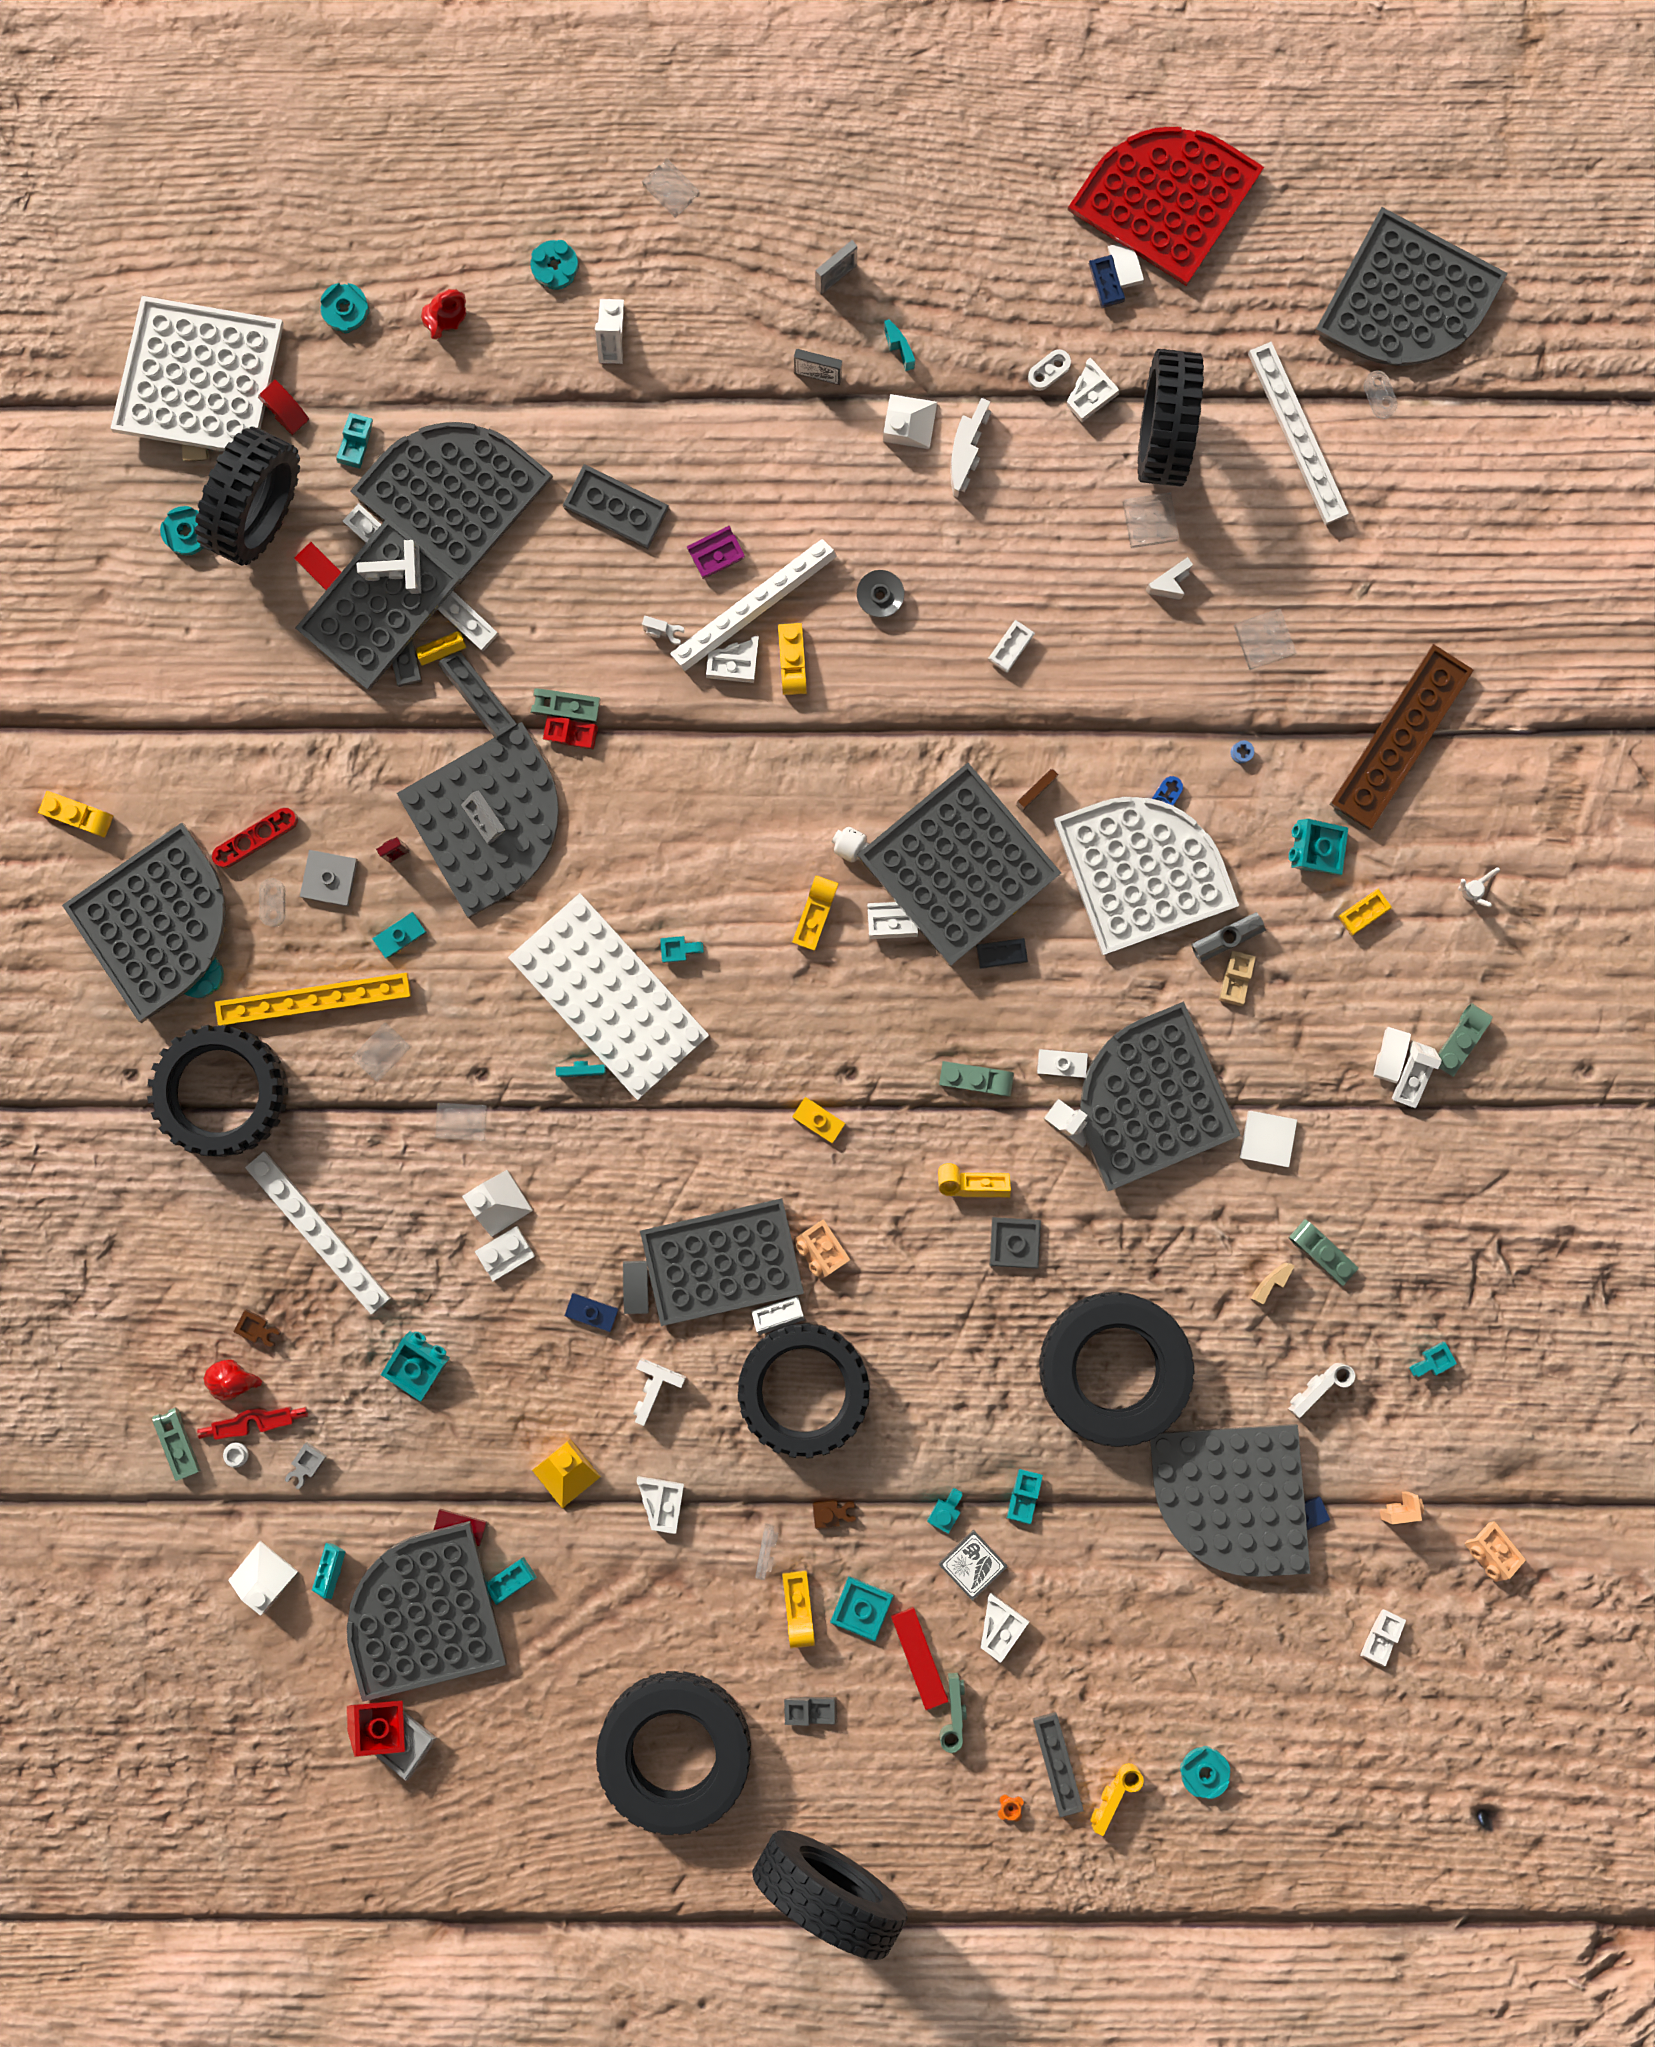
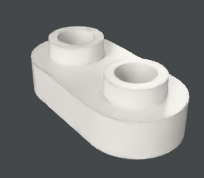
M1054 350L1030 369L1028 375L1029 385L1038 391L1045 390L1069 370L1071 364L1069 354L1064 350ZM1059 361L1061 362L1062 366L1056 367L1054 365V362ZM1042 376L1044 381L1038 382L1035 378Z

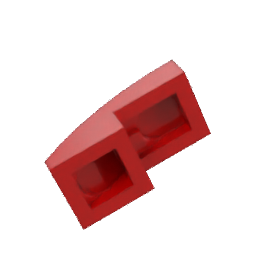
M276 379L258 394V399L276 415L275 419L292 436L309 421V417Z
M547 716L543 740L594 750L598 726L590 723L575 722L566 718Z

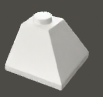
M890 394L883 442L930 449L937 402Z
M508 1170L485 1181L462 1196L476 1219L491 1237L533 1211Z
M260 1541L232 1575L229 1582L240 1599L261 1616L271 1607L298 1571Z

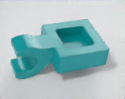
M685 936L660 938L663 963L687 961V954L704 953L702 942L686 943Z
M1441 1342L1423 1352L1422 1355L1425 1360L1410 1366L1409 1369L1413 1376L1417 1375V1377L1430 1370L1433 1375H1438L1457 1363L1446 1342Z
M953 1488L946 1502L938 1499L927 1522L949 1534L960 1514V1510L955 1507L963 1495L962 1492Z

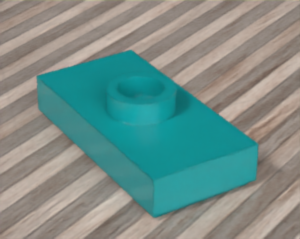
M411 912L372 939L385 959H388L427 932L414 912Z
M588 1061L573 1062L574 1066L555 1067L556 1076L559 1078L607 1074L606 1065H588Z
M331 1543L325 1544L312 1587L313 1592L325 1599H332L336 1583L341 1573L345 1550Z
M523 1557L486 1582L489 1595L495 1604L498 1605L536 1579L537 1576Z

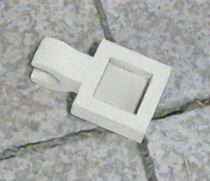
M644 615L642 627L647 635L659 638L660 635L668 636L672 644H681V640L675 639L673 635L675 632L684 633L685 630L682 626L670 625L668 622Z

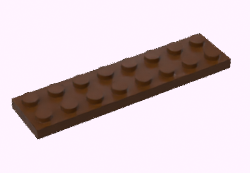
M1433 644L1329 805L1366 829L1371 830L1474 669Z

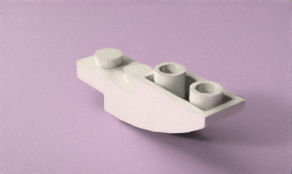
M981 398L972 419L964 415L962 416L954 439L950 475L953 496L957 498L960 491H966L971 480L967 478L970 470H976L980 461V457L977 456L979 448L975 447L982 434L979 429L982 423L987 424L992 413L989 410L990 401Z

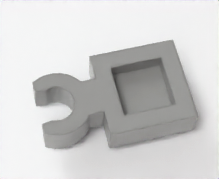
M306 1442L291 1463L296 1467V1470L288 1473L285 1481L289 1482L293 1476H296L299 1479L296 1489L301 1488L306 1481L305 1475L313 1477L327 1455Z

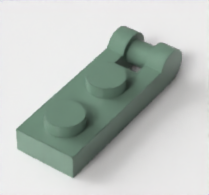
M539 688L534 689L535 703L531 706L530 713L597 723L601 701L599 697ZM545 699H551L550 707L544 706Z
M175 1407L170 1409L167 1414L153 1416V1424L175 1481L200 1472L201 1469L182 1423L179 1409ZM172 1422L174 1429L167 1431L166 1424Z

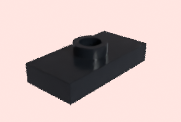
M1025 938L976 945L980 969L1028 962Z

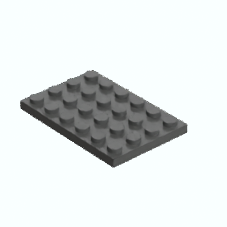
M388 517L295 627V629L369 691L462 581L418 542L416 543L419 545L421 593L411 594L406 589L405 575L403 579H390L389 576L380 577V580L368 581L357 573V563L405 560L404 540L414 539Z
M783 1198L640 1230L661 1326L804 1294Z

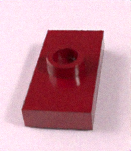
M398 837L386 841L376 849L379 856L390 863L410 851L406 843Z
M439 1509L433 1530L471 1521L476 1545L480 1547L487 1521Z

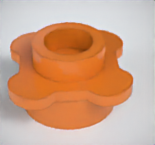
M1006 1794L1002 1795L999 1799L1001 1807L998 1811V1817L1002 1820L1020 1821L1022 1818L1021 1806L1024 1804L1023 1799L1019 1796L1011 1798Z

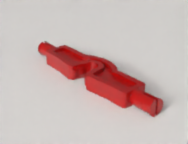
M289 1406L267 1411L262 1408H252L243 1411L235 1418L215 1421L211 1424V1427L197 1429V1434L204 1433L198 1435L199 1439L214 1436L215 1440L246 1436L250 1433V1419L256 1421L260 1432H265L280 1426L290 1425L294 1423V1419L308 1417V1412H306L308 1409L304 1407L292 1410Z

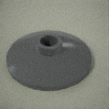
M871 571L860 580L857 587V601L864 612L873 617L883 618L894 614L901 607L904 600L903 584L890 571ZM882 592L885 597L880 600L876 598V594Z

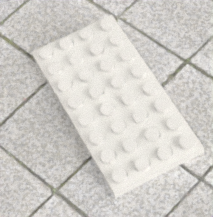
M580 893L508 957L637 1100L645 1095L709 1037V1034Z

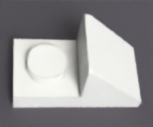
M1187 557L1148 584L1146 592L1151 595L1181 600L1185 594L1176 580L1180 583L1190 575L1189 571L1193 566L1192 562Z

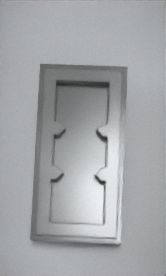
M479 790L473 792L461 804L487 844L494 842L505 831V828Z

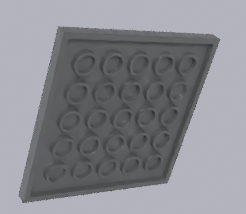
M966 763L857 854V857L949 966L953 965L1061 874L1060 870L969 763Z

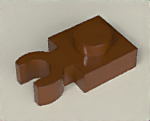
M247 1309L244 1310L233 1331L254 1343L258 1342L259 1338H262L263 1343L269 1347H273L276 1344L269 1340V1334H281L278 1328L265 1327L268 1320Z
M837 1500L813 1503L815 1529L839 1526V1519H844L847 1522L855 1521L856 1515L848 1516L846 1514L847 1508L855 1507L854 1502H846L842 1507H837Z

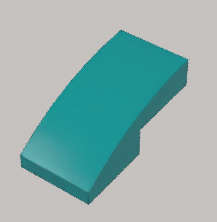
M889 319L885 320L884 332L889 350L899 349L905 371L914 369L915 358L906 338Z
M349 413L342 432L343 440L336 457L337 463L361 468L372 429V418Z
M1022 1469L1018 1470L1006 1519L1028 1525L1031 1524L1043 1475Z

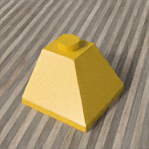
M571 1439L532 1469L561 1508H564L601 1477Z

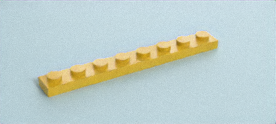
M406 972L215 1002L218 1025L226 1026L412 997L409 974Z

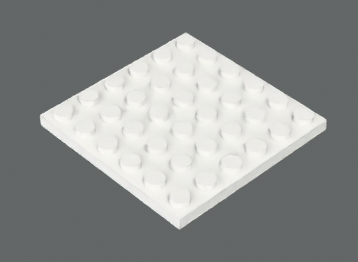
M142 296L110 429L113 433L218 451H225V446L228 442L232 443L234 436L237 433L241 434L243 429L251 426L261 429L266 405L258 399V394L271 383L284 326L281 319Z

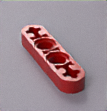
M289 808L278 809L217 846L212 852L213 862L222 868H229L294 829L298 823L297 814ZM283 814H286L288 816L291 815L292 817L289 818L290 823L288 825L284 822L277 825L280 828L279 831H277L276 826L273 823H271L272 820H274V822L276 823L282 821ZM264 825H269L272 830L271 835L267 838H261L259 834L260 828ZM242 838H249L251 841V846L246 851L240 850L238 846ZM231 845H233L234 850L237 853H239L238 856H236V854L234 853L228 855L227 862H224L222 860L219 861V858H221L220 853L222 851L225 853L233 851V849L230 848Z

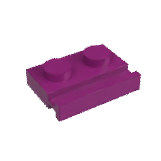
M730 525L687 546V550L702 579L745 559V555Z

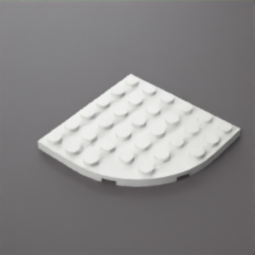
M1120 797L1102 801L1053 819L1102 955L1239 906L1224 862L1212 838L1192 817L1170 804L1151 798Z

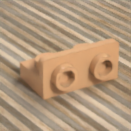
M824 1219L793 1239L796 1243L797 1251L805 1257L811 1272L819 1279L828 1276L850 1260Z
M1407 1491L1402 1492L1403 1505L1401 1503L1387 1504V1509L1380 1510L1381 1520L1390 1524L1422 1521L1421 1514H1424L1422 1499H1419L1418 1495Z
M1495 1521L1488 1523L1476 1538L1467 1540L1465 1543L1472 1557L1478 1560L1485 1569L1486 1574L1495 1582L1510 1579L1526 1561Z

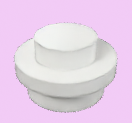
M241 1443L228 1445L223 1453L225 1463L234 1468L244 1465L249 1456L247 1448Z

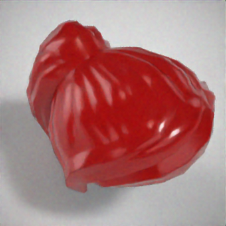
M448 289L437 294L430 304L422 308V322L431 332L432 339L441 338L443 330L458 329L460 323L465 319L467 313L464 293L457 289Z
M223 1360L211 1365L206 1370L203 1378L210 1394L215 1399L221 1401L232 1400L252 1387L257 1388L262 1384V1380L258 1376L245 1372L234 1360Z

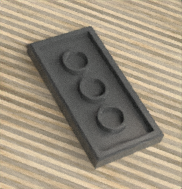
M585 464L582 466L563 504L564 509L646 549H649L670 508L669 505Z

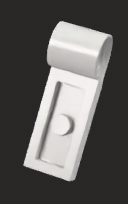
M1342 1363L1333 1364L1324 1374L1314 1376L1307 1384L1308 1389L1303 1394L1298 1393L1290 1401L1292 1405L1288 1409L1296 1417L1300 1418L1333 1384L1340 1387L1350 1386L1355 1380L1354 1370ZM1344 1368L1347 1373L1346 1378L1339 1382L1336 1374L1340 1369Z

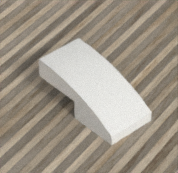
M1121 244L1107 246L1109 255H1112L1120 286L1126 288L1143 284L1144 279L1135 251Z
M1387 1027L1384 1032L1381 1052L1377 1055L1374 1077L1393 1083L1398 1082L1409 1046L1410 1033Z
M1383 1609L1370 1631L1360 1656L1380 1666H1386L1393 1645L1398 1643L1406 1620Z

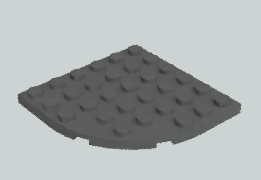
M1381 207L1314 333L1364 359L1376 363L1396 366L1426 363L1450 353L1469 338L1486 315L1508 273Z
M445 422L422 427L419 431L397 440L377 459L350 492L385 521L388 517L456 574L462 580L459 583L461 584L550 482L553 475L518 445L492 429L488 430L472 423Z
M522 722L499 739L493 738L396 793L467 918L476 915L524 886L547 859L556 837L559 820L556 786L544 759ZM478 790L505 828V831L490 844H487L461 806L473 792Z
M180 823L62 905L140 1023L145 1022L181 997L203 977L219 950L226 921L225 898L218 875L184 823Z
M1184 1001L1142 1018L1117 1032L1099 1050L1087 1071L1080 1102V1110L1087 1114V1117L1084 1119L1087 1124L1083 1128V1133L1106 1191H1111L1241 1136Z
M1297 1424L1164 1432L1150 1440L1153 1483L1159 1509L1171 1533L1188 1552L1207 1565L1234 1575L1261 1577L1311 1574Z
M471 1521L421 1533L397 1543L377 1558L362 1577L350 1603L347 1622V1643L362 1702L507 1664Z

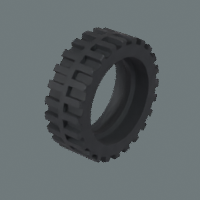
M1157 349L1154 353L1146 385L1138 444L1137 473L1138 480L1142 483L1182 487L1187 481L1196 447V437L1201 415V401L1203 398L1204 360L1201 353Z
M254 426L243 429L241 434L237 433L232 443L228 442L225 446L224 453L218 456L217 464L214 469H211L208 475L210 476L209 480L203 487V496L198 503L199 513L195 518V522L198 523L195 527V533L198 535L197 541L200 543V546L241 566L244 564L248 565L251 563V560L255 561L258 559L259 554L264 553L267 549L268 543H272L275 533L277 530H280L283 524L284 516L288 514V507L294 498V489L299 480L297 474L300 472V465H298L300 456L298 455L297 448Z
M222 1025L201 1026V1029L198 1030L190 1029L185 1031V1036L181 1038L175 1037L171 1040L173 1045L169 1049L163 1048L159 1053L162 1056L161 1061L153 1063L151 1070L156 1072L153 1080L148 1079L147 1085L152 1087V1096H147L148 1103L153 1104L155 1109L154 1112H151L153 1120H159L161 1126L158 1129L162 1134H168L171 1137L170 1142L184 1147V1150L187 1152L215 1157L239 1155L247 1149H254L259 1146L257 1143L261 1140H267L271 1136L270 1130L273 1127H278L281 1121L278 1119L281 1111L285 1112L287 1105L283 1104L284 1095H288V1088L284 1087L283 1079L287 1078L286 1073L281 1071L279 1067L281 1061L278 1056L272 1054L270 1051L272 1048L267 1043L261 1042L259 1037L254 1034ZM214 1050L230 1051L245 1059L253 1068L259 1084L258 1102L251 1116L239 1127L220 1133L205 1131L192 1124L182 1112L178 1100L179 1081L186 1066L197 1056Z
M803 1323L792 1324L774 1330L757 1342L743 1364L738 1381L737 1395L742 1418L745 1419L750 1432L759 1438L761 1444L771 1447L775 1453L787 1454L790 1458L801 1456L810 1459L816 1455L823 1454L824 1456L830 1454L831 1450L837 1447L841 1448L850 1437L856 1434L859 1425L864 1421L865 1413L869 1406L870 1386L864 1362L850 1341L848 1342L840 1333L834 1332L826 1326ZM801 1348L814 1349L829 1356L841 1370L845 1381V1399L838 1415L826 1426L809 1432L793 1431L775 1421L765 1406L762 1394L763 1380L770 1365L782 1354Z

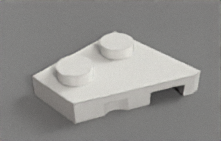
M1089 358L1082 375L1079 376L1074 391L1071 392L1067 400V406L1083 422L1119 395V389L1098 365Z
M759 636L751 637V640L741 644L734 643L728 645L725 649L719 648L711 651L708 654L706 678L754 683Z
M638 1476L637 1484L640 1488L651 1530L676 1534L684 1483Z
M992 1593L988 1596L981 1648L1001 1663L1030 1621Z

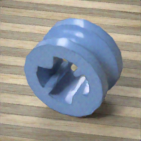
M1239 741L1231 748V757L1237 763H1246L1254 756V747L1248 741ZM1241 746H1244V750L1248 751L1244 758H1241V754L1237 753Z

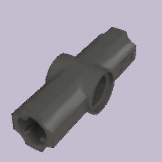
M1255 912L1192 943L1191 946L1196 958L1202 963L1266 931L1262 918ZM1225 931L1233 934L1234 941L1232 944L1224 941L1223 934Z

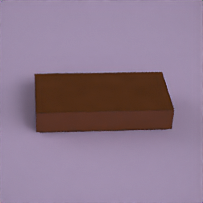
M1050 769L1018 800L1016 806L1023 811L1059 774L1054 769Z

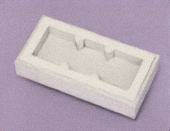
M1015 620L988 658V661L1005 673H1008L1035 633Z
M1039 1049L1037 1074L1085 1078L1088 1054Z
M798 1296L751 1311L758 1335L805 1320Z

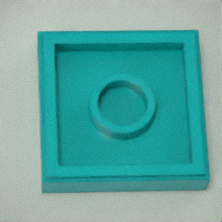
M848 1576L830 1623L875 1642L894 1594Z

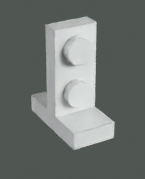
M600 299L599 320L595 326L599 363L623 364L624 300Z
M404 540L405 560L357 563V573L368 581L380 580V577L389 576L390 579H403L405 575L406 589L411 594L421 593L419 545L414 540Z
M1412 1040L1409 1046L1411 1055L1392 1099L1416 1108L1433 1068L1438 1069L1442 1060L1435 1048Z
M1058 1099L1043 1119L1082 1148L1085 1146L1086 1140L1083 1128L1087 1124L1084 1120L1087 1114L1080 1109L1074 1111Z
M641 1358L636 1369L654 1376L653 1380L648 1378L643 1392L647 1393L643 1402L638 1401L633 1415L637 1416L635 1422L644 1426L663 1381L681 1388L686 1376Z

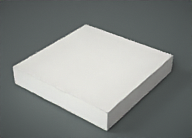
M1248 1111L1240 1158L1289 1167L1297 1119Z

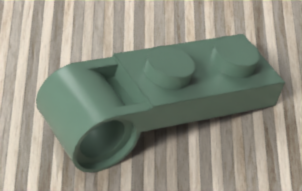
M1469 1004L1459 1019L1460 1022L1438 1053L1442 1060L1439 1068L1454 1077L1489 1026L1493 1016L1476 1005Z
M943 1061L939 1085L1011 1097L1014 1072Z
M1306 1219L1288 1237L1342 1286L1359 1269L1340 1249Z
M948 1673L952 1724L946 1725L940 1730L939 1738L941 1746L946 1752L955 1753L960 1750L963 1744L962 1720H967L966 1705H961L960 1695H965L964 1680H959L958 1673ZM948 1734L957 1735L956 1742L952 1744L944 1741L945 1736Z

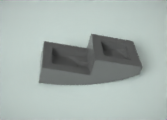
M623 1261L624 1314L649 1313L647 1261Z
M837 1697L785 1699V1725L836 1724Z

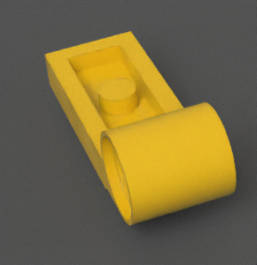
M802 623L779 624L783 695L807 694Z
M46 791L38 811L39 814L103 838L106 837L114 817L112 814Z
M817 875L815 876L792 941L793 944L815 951L839 883Z
M952 1163L943 1164L938 1169L939 1191L945 1196L1010 1198L1009 1173H960L959 1167Z
M807 1570L782 1573L790 1649L815 1646Z
M1124 1764L1119 1769L1110 1787H1105L1101 1797L1103 1802L1099 1809L1096 1808L1091 1817L1092 1828L1095 1833L1104 1836L1125 1790L1137 1792L1142 1788L1144 1783L1143 1776L1136 1765ZM1135 1773L1137 1778L1134 1782L1128 1783L1125 1781L1126 1775Z

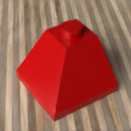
M403 1700L347 1706V1732L354 1757L405 1752Z

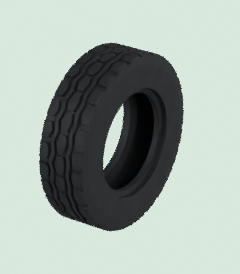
M1105 1292L1094 1294L1075 1302L1056 1318L1057 1320L1048 1330L1041 1347L1039 1375L1042 1390L1049 1406L1069 1429L1082 1438L1096 1444L1110 1447H1129L1156 1438L1157 1435L1169 1429L1173 1422H1176L1190 1399L1189 1395L1193 1389V1375L1195 1371L1192 1358L1193 1353L1183 1329L1180 1328L1177 1321L1167 1311L1157 1304L1134 1294ZM1110 1328H1126L1137 1332L1147 1341L1155 1358V1377L1151 1388L1140 1401L1122 1409H1107L1090 1402L1080 1389L1076 1375L1078 1356L1085 1343L1095 1334Z
M666 1671V1673L653 1674L649 1678H643L627 1688L610 1708L599 1734L596 1750L598 1778L602 1789L606 1791L605 1795L609 1802L615 1806V1810L638 1828L641 1826L644 1828L643 1830L655 1834L658 1832L661 1835L672 1836L674 1834H690L694 1830L697 1832L708 1827V1824H714L722 1818L723 1814L727 1813L739 1798L746 1783L750 1766L751 1741L749 1728L737 1702L730 1694L726 1693L724 1688L717 1683H712V1680L702 1675L699 1677L695 1673L685 1671L683 1673H679V1671ZM663 1714H683L697 1720L708 1731L715 1746L716 1760L710 1773L699 1784L686 1790L670 1791L651 1784L641 1774L634 1759L633 1743L635 1736L648 1721Z
M786 1830L775 1832L753 1868L752 1875L755 1884L777 1909L811 1934L852 1955L870 1960L885 1958L907 1921L908 1913L905 1906L884 1883L842 1853L803 1834Z

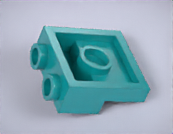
M1312 819L1297 820V823L1292 828V837L1295 838L1294 847L1290 849L1288 855L1289 860L1292 861L1291 868L1342 875L1349 828Z
M409 1331L400 1341L380 1375L421 1402L441 1374L450 1357L446 1355V1350L438 1345L432 1346L427 1343L426 1337L422 1333Z

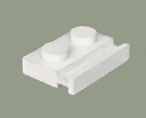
M896 902L867 903L869 939L918 936L916 925Z
M518 1226L475 1251L486 1272L491 1277L492 1282L535 1257Z

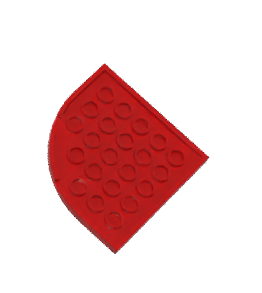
M1178 126L1153 128L1134 134L1118 146L1111 148L1094 167L1068 206V211L1122 246L1134 250L1136 255L1187 286L1262 173L1264 166L1225 141L1204 131L1196 130L1195 132Z

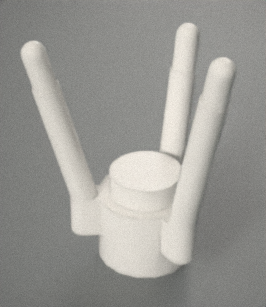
M1495 868L1478 881L1473 880L1466 883V880L1462 879L1458 890L1462 891V895L1466 900L1474 901L1476 905L1480 904L1491 907L1492 904L1481 899L1485 892L1483 884L1496 875L1500 868Z

